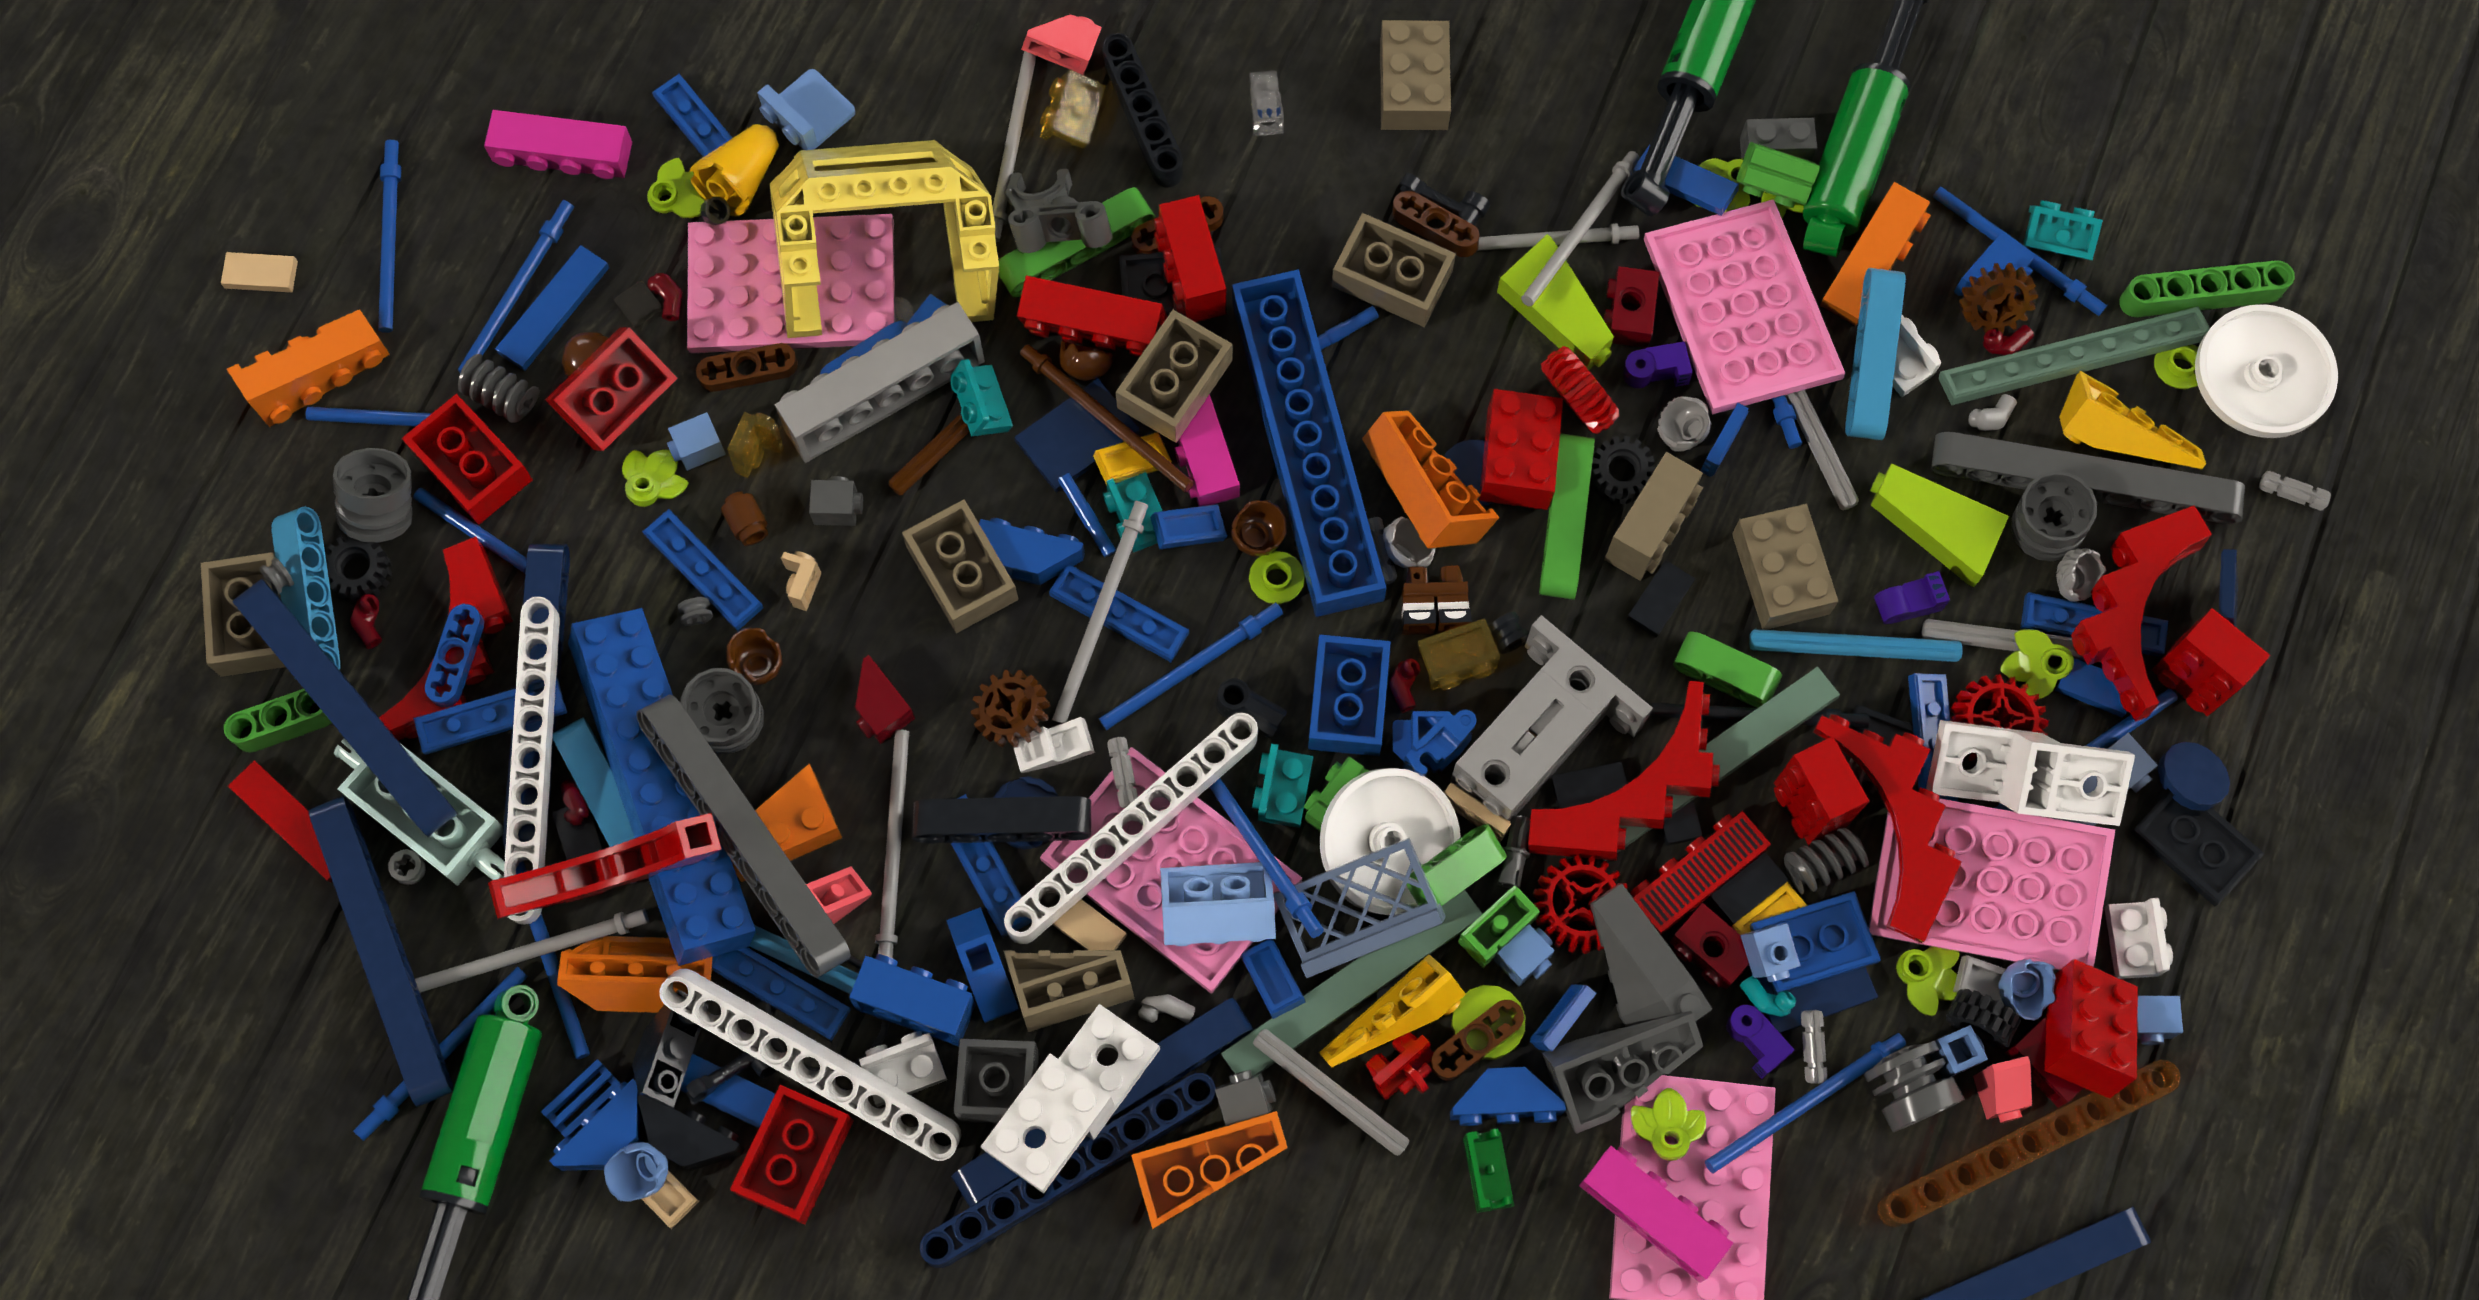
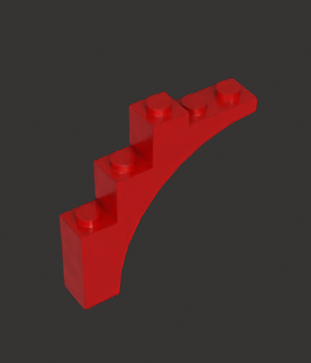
M2195 505L2120 533L2110 549L2114 562L2122 569L2101 576L2091 590L2094 605L2102 613L2081 620L2071 634L2075 651L2080 656H2083L2087 665L2101 661L2104 675L2109 681L2113 682L2120 694L2123 708L2131 713L2135 722L2149 717L2159 704L2148 679L2142 656L2141 624L2147 598L2160 575L2179 560L2201 550L2212 535Z
M473 537L443 549L450 582L449 613L454 607L461 604L474 606L484 619L482 634L499 632L505 627V624L513 622L487 552L479 539ZM468 615L465 620L460 619L458 623L464 631L467 624L472 625L474 621ZM461 634L460 639H462L465 642H468V640H466V638ZM481 638L465 683L466 685L480 683L486 678V675L494 672ZM461 647L449 649L445 656L446 662L449 664L459 663L464 657V649ZM432 662L423 677L400 702L379 717L398 741L406 737H418L413 718L467 703L463 692L459 701L450 707L437 706L429 699L425 692V683ZM442 669L441 671H443L446 674L448 679L450 672L446 671L445 669ZM447 679L444 686H437L435 689L440 694V697H442L444 692H450L452 689L447 684Z
M1689 681L1685 707L1673 736L1659 757L1637 778L1616 792L1590 803L1562 809H1531L1529 853L1569 857L1580 855L1581 858L1594 856L1595 859L1617 861V850H1625L1626 828H1619V825L1663 829L1664 818H1672L1673 796H1666V794L1710 797L1711 786H1719L1720 765L1713 764L1714 753L1699 752V750H1706L1708 729L1701 728V715L1709 716L1710 694H1703L1704 682Z
M1830 714L1829 718L1822 715L1813 733L1825 740L1832 736L1835 738L1840 749L1860 766L1877 788L1891 817L1898 844L1899 877L1895 903L1886 927L1918 943L1925 942L1962 861L1954 858L1956 852L1938 843H1935L1934 847L1928 846L1946 807L1945 804L1938 802L1940 796L1925 788L1920 787L1918 792L1912 789L1931 749L1923 746L1925 742L1923 739L1908 732H1904L1903 736L1895 734L1889 746L1883 744L1884 738L1872 731L1864 729L1863 733H1859L1849 728L1851 723L1840 716Z
M712 813L675 821L649 834L593 853L492 880L488 885L497 919L563 902L567 903L599 895L613 887L645 880L666 870L697 863L722 849Z

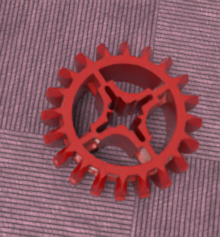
M1562 346L1557 351L1554 350L1549 354L1547 359L1541 363V370L1546 378L1592 433L1598 434L1614 424V421L1619 417V409L1571 349Z
M2001 674L1995 675L1992 681L1987 675L1982 676L1978 683L1971 681L1966 686V691L1961 690L1956 696L1958 702H1954L1950 708V711L1955 714L1950 718L1952 722L2002 728L2000 727L2001 724L2004 725L2003 728L2038 732L2045 735L2047 733L2042 729H2045L2049 720L2039 717L2046 711V706L2035 705V702L2039 699V694L2029 696L2026 693L2028 684H2023L2018 688L2015 686V677H2010L2004 683ZM1984 699H1991L1988 711L1973 714L1975 703ZM1975 752L1969 755V761H1974L1977 758Z
M1580 855L1574 856L1573 866L1570 865L1566 858L1560 859V870L1550 865L1547 868L1549 877L1541 875L1538 883L1542 888L1535 889L1533 892V897L1540 900V902H1536L1534 905L1540 913H1544L1536 919V925L1548 924L1549 927L1544 932L1549 937L1553 933L1558 936L1554 945L1560 947L1564 940L1569 942L1568 952L1574 953L1577 943L1581 944L1584 954L1590 952L1591 942L1598 951L1604 949L1600 944L1590 903L1599 898L1604 892L1606 893L1616 886L1615 881L1620 876V873L1616 870L1608 875L1606 870L1609 863L1606 861L1599 868L1595 867L1594 856H1589L1586 865L1582 864ZM1585 878L1595 882V884L1591 887L1583 888L1574 881L1570 883L1568 879ZM1622 883L1624 887L1627 889V883ZM1557 886L1563 892L1561 896L1567 904V908L1564 909L1560 916H1557L1553 906V892ZM1593 895L1586 908L1581 907L1571 913L1577 900L1579 902L1584 899L1587 900ZM1579 920L1586 923L1589 927L1594 926L1595 930L1579 931L1567 925Z

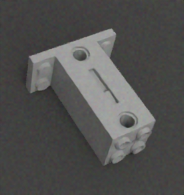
M1542 615L1532 624L1525 648L1528 649V655L1536 663L1544 666L1456 762L1450 780L1452 784H1456L1481 801L1496 816L1501 815L1510 822L1513 816L1523 809L1606 715L1610 718L1611 725L1622 734L1628 733L1634 738L1643 728L1653 707ZM1487 781H1493L1497 783V785H1492Z

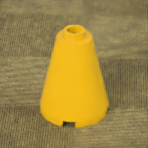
M754 124L696 161L690 168V172L693 171L694 173L690 180L698 194L704 200L712 197H721L729 204L730 216L742 215L748 209L779 147L775 132L766 125Z

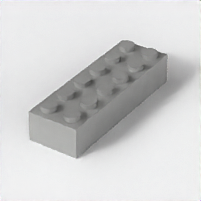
M959 302L951 306L944 305L934 311L932 316L920 323L914 322L903 329L901 334L890 340L883 339L877 342L869 352L860 357H850L835 371L829 374L823 373L818 375L811 381L810 385L799 391L793 390L783 395L780 401L775 404L784 430L803 461L807 463L950 382V375L961 360L969 359L972 367L984 363L980 335Z

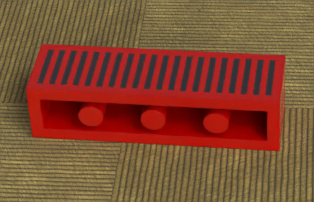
M1743 811L1734 818L1727 814L1713 826V829L1716 831L1708 839H1705L1702 835L1686 847L1685 850L1689 853L1679 862L1673 857L1658 870L1661 875L1651 884L1646 879L1630 892L1633 899L1660 935L1664 934L1708 899L1711 894L1766 852L1771 846V843Z

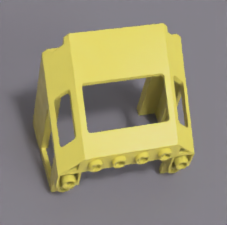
M929 140L800 150L789 165L769 183L787 338L822 335L817 285H821L813 213L943 203L956 300L971 322L994 320L999 261L991 195L974 169L945 149L937 141Z

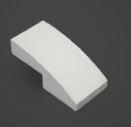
M1082 717L1049 729L1044 726L1040 727L1042 729L1041 733L1034 731L1029 733L1031 742L1027 743L1023 738H1020L1018 747L1014 748L1019 769L1022 773L1055 766L1095 753L1086 721Z

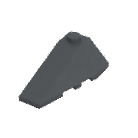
M1618 883L1590 903L1600 944L1604 947L1609 970H1607L1609 979L1614 986L1618 1002L1616 1004L1617 1011L1626 1027L1691 1011L1695 1021H1697L1712 1010L1692 976L1622 883Z
M1691 1011L1576 1039L1556 1047L1553 1052L1546 1051L1542 1054L1558 1097L1565 1102L1566 1115L1574 1132L1577 1134L1612 1120L1621 1113L1620 1108L1635 1096L1641 1097L1648 1091L1647 1087L1663 1074H1670L1703 1047V1043L1694 1015Z

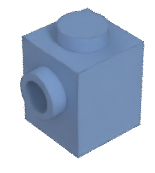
M707 412L668 428L673 439L667 442L674 461L682 460L687 471L726 455Z
M1787 923L1771 925L1740 935L1754 978L1767 977L1768 982L1778 981L1790 977L1788 970L1800 966Z
M1528 924L1496 954L1494 961L1520 987L1531 975L1538 979L1552 966L1549 959L1555 950L1551 947L1553 944L1552 940L1542 929L1537 928L1534 930Z
M2138 996L2137 1039H2140L2142 1045L2162 1044L2164 1039H2172L2183 1033L2180 996Z
M1971 1025L1937 1039L1936 1043L1940 1050L1931 1055L1933 1061L1944 1058L1947 1063L1938 1070L1942 1079L1950 1078L1988 1059L1985 1054L1984 1045Z

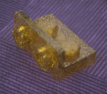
M1071 69L1061 78L1057 77L1049 91V96L1052 97L1050 107L1048 106L1044 110L1040 119V125L1043 126L1040 138L1047 140L1052 135H1055L1080 148L1087 146L1106 86Z
M744 412L727 448L735 473L748 478L752 469H757L761 464L764 455V449L762 448L779 454L782 453L784 448L778 425L775 424L771 417L762 413H756L754 416Z
M1485 618L1419 640L1417 644L1430 676L1429 685L1431 690L1440 687L1442 690H1449L1460 685L1461 680L1473 676L1475 679L1485 678L1495 672L1500 660V654Z

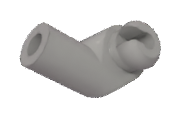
M2003 394L1995 408L1974 409L1971 411L1968 419L1969 424L1972 427H1978L1981 431L1999 430L2005 426L2017 404V400L2010 395Z
M1169 994L1150 996L1143 999L1140 1003L1142 1007L1138 1012V1016L1146 1022L1153 1023L1157 1020L1159 1013H1167L1185 1023H1189L1194 1015L1195 1007Z

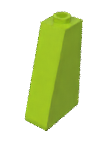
M1546 234L1500 277L1497 293L1559 349L1562 346L1571 349L1588 370L1594 365L1600 367L1612 354L1610 347L1614 336L1567 261L1564 262L1533 306H1527L1521 300V297L1558 248L1554 240Z
M1892 463L1885 474L1879 472L1870 489L1871 492L1876 493L1871 506L1965 583L1975 587L1985 573L2009 516Z

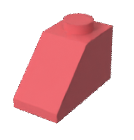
M1070 14L1029 29L1021 50L1083 75L1102 27L1094 24L1089 18L1083 16L1076 17Z
M852 866L806 884L833 924L837 923L872 895Z
M2028 1056L1993 1064L1973 1076L1986 1119L1999 1117L2000 1123L2022 1118L2021 1111L2032 1106L2031 1065Z

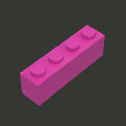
M492 110L484 147L492 162L501 166L511 167L516 164L528 166L538 171H545L548 168L561 170L570 175L589 173L603 179H612L613 177L625 178L632 140L626 126Z
M1209 394L1179 438V446L1174 447L1180 468L1186 466L1189 478L1194 482L1192 488L1188 491L1190 499L1196 497L1199 507L1240 497V484Z
M1610 1146L1579 1186L1701 1283L1707 1280L1734 1244L1727 1238L1729 1232L1716 1221L1710 1219L1707 1222L1696 1213L1698 1211L1697 1206L1682 1195L1676 1198L1665 1188L1668 1184L1656 1173L1649 1171L1646 1174L1635 1165L1637 1159L1630 1152L1622 1147H1618L1616 1150Z

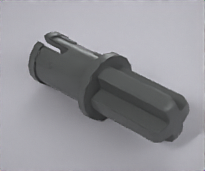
M1521 815L1513 816L1507 845L1502 847L1507 854V858L1502 862L1497 884L1503 885L1505 888L1511 889L1515 885L1520 889L1525 860L1530 857L1527 846L1531 819Z

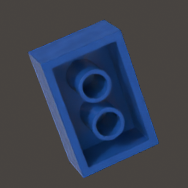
M1319 634L1308 750L1380 756L1391 641Z
M877 954L875 959L865 956L849 996L857 1011L916 1032L921 1031L924 1035L930 1033L931 1037L959 1047L960 1039H963L975 1008L972 993L967 991V985L952 979H947L946 983L932 979L933 974L915 966H912L911 971L905 970L897 966L898 961L882 954Z

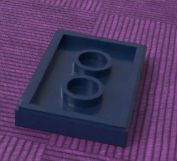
M1098 378L1083 388V390L1137 435L1140 434V429L1126 413L1117 408V401ZM1071 397L1014 437L1015 442L1056 493L1063 489L1058 482L1060 477L1070 473L1073 480L1097 465L1093 457L1095 450L1124 442Z
M2223 549V552H2221L2219 614L2236 627L2238 591L2237 550Z
M1747 965L1746 970L1749 977H1751L1753 974L1750 965ZM1866 967L1790 990L1789 992L1796 1000L1795 1007L1791 1009V1013L1783 1017L1766 1013L1765 1016L1781 1034L1802 1026L1801 1013L1803 1011L1819 1010L1822 1011L1823 1018L1873 1001L1878 998V995ZM1767 977L1757 978L1767 993L1774 994Z

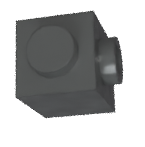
M833 476L828 478V480H811L809 514L813 524L856 526V516L863 512V494L857 492L854 481H849L848 478Z
M1251 1070L1230 1075V1083L1220 1085L1215 1089L1226 1126L1267 1114L1272 1110L1271 1103L1276 1102L1270 1080L1264 1081L1262 1073L1252 1076Z

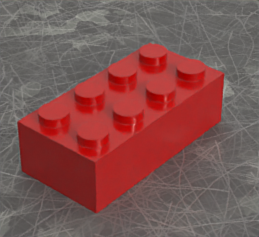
M1026 275L1017 317L1024 327L1029 329L1028 333L1035 336L1048 338L1049 333H1054L1062 336V340L1065 342L1082 345L1083 340L1096 343L1095 347L1102 350L1115 352L1116 347L1129 350L1130 355L1140 357L1167 319V314L1161 303Z

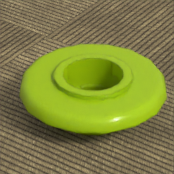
M2188 345L2157 353L2154 357V368L2158 377L2165 384L2177 389L2197 387L2195 359L2198 347ZM2183 359L2190 364L2191 368L2182 369L2174 363V360Z
M1274 551L1269 555L1257 558L1250 568L1249 574L1251 589L1256 596L1266 603L1274 604L1276 602L1278 605L1288 603L1296 598L1302 590L1305 580L1303 567L1299 561L1292 555L1279 551ZM1280 569L1286 573L1288 578L1283 584L1274 585L1267 580V574L1271 570Z

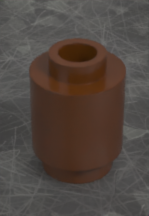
M739 491L725 499L721 512L736 540L741 541L744 546H750L762 541L768 535L766 528L768 523L752 494H744L742 491Z

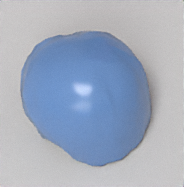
M2031 959L2018 960L2008 966L1998 984L1999 994L2004 1005L2012 1008L2013 1012L2018 1013L2024 1019L2033 1021L2039 1019L2042 1016L2043 1010L2056 1000L2054 994L2056 976L2053 971L2055 967L2051 964L2032 961Z
M634 1142L621 1148L604 1166L606 1185L611 1194L620 1201L631 1202L650 1197L664 1186L668 1174V1160L665 1155L649 1143Z

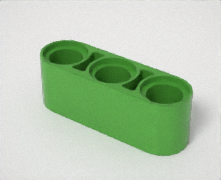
M1698 632L1687 633L1673 663V666L1679 672L1757 708L1773 698L1782 678L1781 672L1771 665Z
M304 689L232 714L224 724V734L227 739L241 750L250 753L324 728L332 722L321 709L316 713H309L311 706L315 702ZM287 713L285 722L275 726L278 716ZM247 726H252L251 733L247 737L240 739L241 731Z
M1484 824L1469 831L1423 864L1422 868L1437 903L1443 906L1501 864L1507 858V854L1488 824ZM1413 871L1410 875V878L1418 881L1415 872ZM1407 883L1406 886L1417 905L1426 903L1427 900L1422 889Z

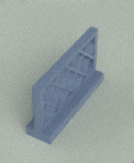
M1410 838L1294 884L1298 892L1304 893L1306 897L1311 899L1312 908L1315 901H1318L1335 909L1329 926L1321 924L1324 929L1323 932H1326L1320 946L1307 950L1301 937L1305 927L1301 923L1298 930L1294 920L1301 921L1299 918H1293L1285 906L1286 900L1281 892L1277 891L1274 893L1275 901L1302 960L1301 967L1306 978L1443 923L1446 917L1440 903H1437ZM1405 849L1410 861L1406 876L1386 868L1390 854ZM1384 857L1382 865L1373 862ZM1365 865L1379 871L1372 889L1352 881L1356 868ZM1412 870H1414L1418 881L1410 878ZM1350 871L1348 879L1339 876ZM1383 873L1403 881L1396 899L1376 891ZM1332 879L1345 885L1338 903L1318 895L1324 881ZM1407 883L1421 888L1427 902L1416 907L1401 902L1400 900ZM1317 885L1314 893L1305 890L1307 888ZM1349 887L1369 895L1362 913L1342 905ZM1373 897L1394 905L1389 918L1380 921L1366 915ZM1397 907L1406 910L1395 915ZM1339 911L1360 919L1354 932L1344 934L1332 929ZM1363 921L1372 924L1361 929ZM1330 935L1337 937V939L1327 942Z

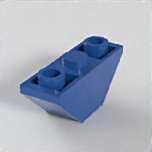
M991 518L990 521L980 519L979 525L1011 579L1041 585L1059 575L1065 566L1069 564L1075 566L1084 559L1083 543L1079 542L1074 536L1059 534L1056 537L1045 534L1043 530L1033 526H1025L1024 529L1013 527L1009 522L999 518Z
M981 907L946 920L984 1023L1019 1010Z
M1526 1067L1488 1068L1452 1108L1450 1120H1459L1460 1126L1481 1125L1482 1119L1497 1118V1124L1519 1123V1117H1534V1122L1549 1123L1557 1121V1116H1562L1566 1111V1106L1561 1098Z
M632 1079L629 1083L622 1082L609 1095L611 1100L601 1110L595 1109L585 1117L581 1123L583 1128L573 1138L568 1136L555 1147L553 1151L555 1155L549 1161L562 1171L604 1170V1166L609 1159L621 1148L634 1142H643L644 1121L638 1102L640 1094H638L636 1081Z

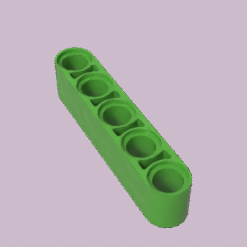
M1135 187L1129 188L1102 202L1106 209L1113 236L1111 241L1102 247H1086L1082 240L1046 242L1045 246L1036 252L1022 253L1015 249L998 260V275L1011 296H1021L1026 275L1052 280L1130 238L1133 230L1138 225L1154 219V213L1139 190Z
M2267 261L2136 276L2130 282L2119 299V305L2122 311L2131 317L2170 314L2194 307H2199L2200 310L2272 303L2277 301L2292 285L2295 275L2292 267L2283 261ZM2269 279L2274 280L2278 285L2273 284ZM2235 282L2243 285L2245 289L2240 288ZM2202 286L2208 287L2211 292L2205 291ZM2168 289L2175 291L2178 296L2171 294ZM2135 293L2141 294L2145 300L2138 298Z
M1560 433L1555 493L1549 506L1539 595L1575 600L1579 580L1595 438Z

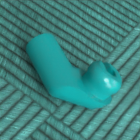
M1753 976L1745 979L1740 984V987L1754 1007L1762 1013L1783 1017L1790 1014L1791 1009L1795 1007V997L1789 991H1781L1778 995L1767 993L1758 979Z

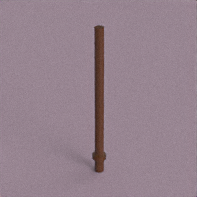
M1030 344L1022 348L1020 355L1033 365L1032 369L1037 374L1043 373L1183 492L1186 493L1192 488L1194 482L1052 364L1051 357L1047 354H1040Z

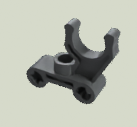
M1068 169L1058 170L1055 184L1043 192L1035 194L1024 193L1026 187L1021 173L1010 175V182L1005 190L1009 205L1013 210L1008 217L1009 225L1016 247L1022 253L1036 252L1043 248L1046 242L1082 240L1083 244L1089 248H1098L1108 244L1113 236L1105 206L1098 201L1077 202L1074 198L1069 197V191L1073 184Z

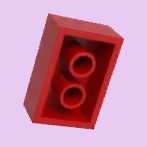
M1199 195L1159 204V218L1154 219L1156 229L1154 236L1159 253L1163 252L1165 263H1163L1166 280L1168 283H1172L1174 291L1172 299L1175 311L1180 314L1183 313L1185 317L1194 322L1226 315L1227 289Z
M620 327L545 400L593 450L604 451L678 378L630 327Z
M1500 389L1493 390L1487 411L1479 491L1480 501L1548 510L1555 493L1563 398Z
M457 393L401 438L413 455L478 525L533 481L524 465Z
M2211 608L2174 643L2152 668V671L2164 686L2175 689L2186 698L2187 704L2193 710L2200 713L2203 712L2208 717L2243 688L2271 655L2216 610Z
M1833 736L1795 754L1774 782L1776 786L1774 787V793L1778 802L1783 807L1787 806L1793 817L1791 823L1795 833L1799 838H1804L1808 846L1816 839L1822 840L1825 835L1834 834L1838 829L1846 828L1869 802L1867 795Z
M2072 959L2055 974L2054 994L2056 1000L2047 1006L2045 1071L2110 1099L2137 1079L2138 986L2076 959Z
M779 1085L730 1190L740 1197L805 1225L854 1120L842 1111Z

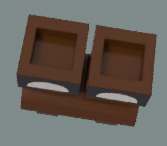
M1423 566L1408 568L1406 583H1404L1402 590V635L1434 634L1436 621L1437 634L1469 633L1472 618L1468 601V581L1463 582L1460 566L1441 567V582L1428 583L1427 568Z

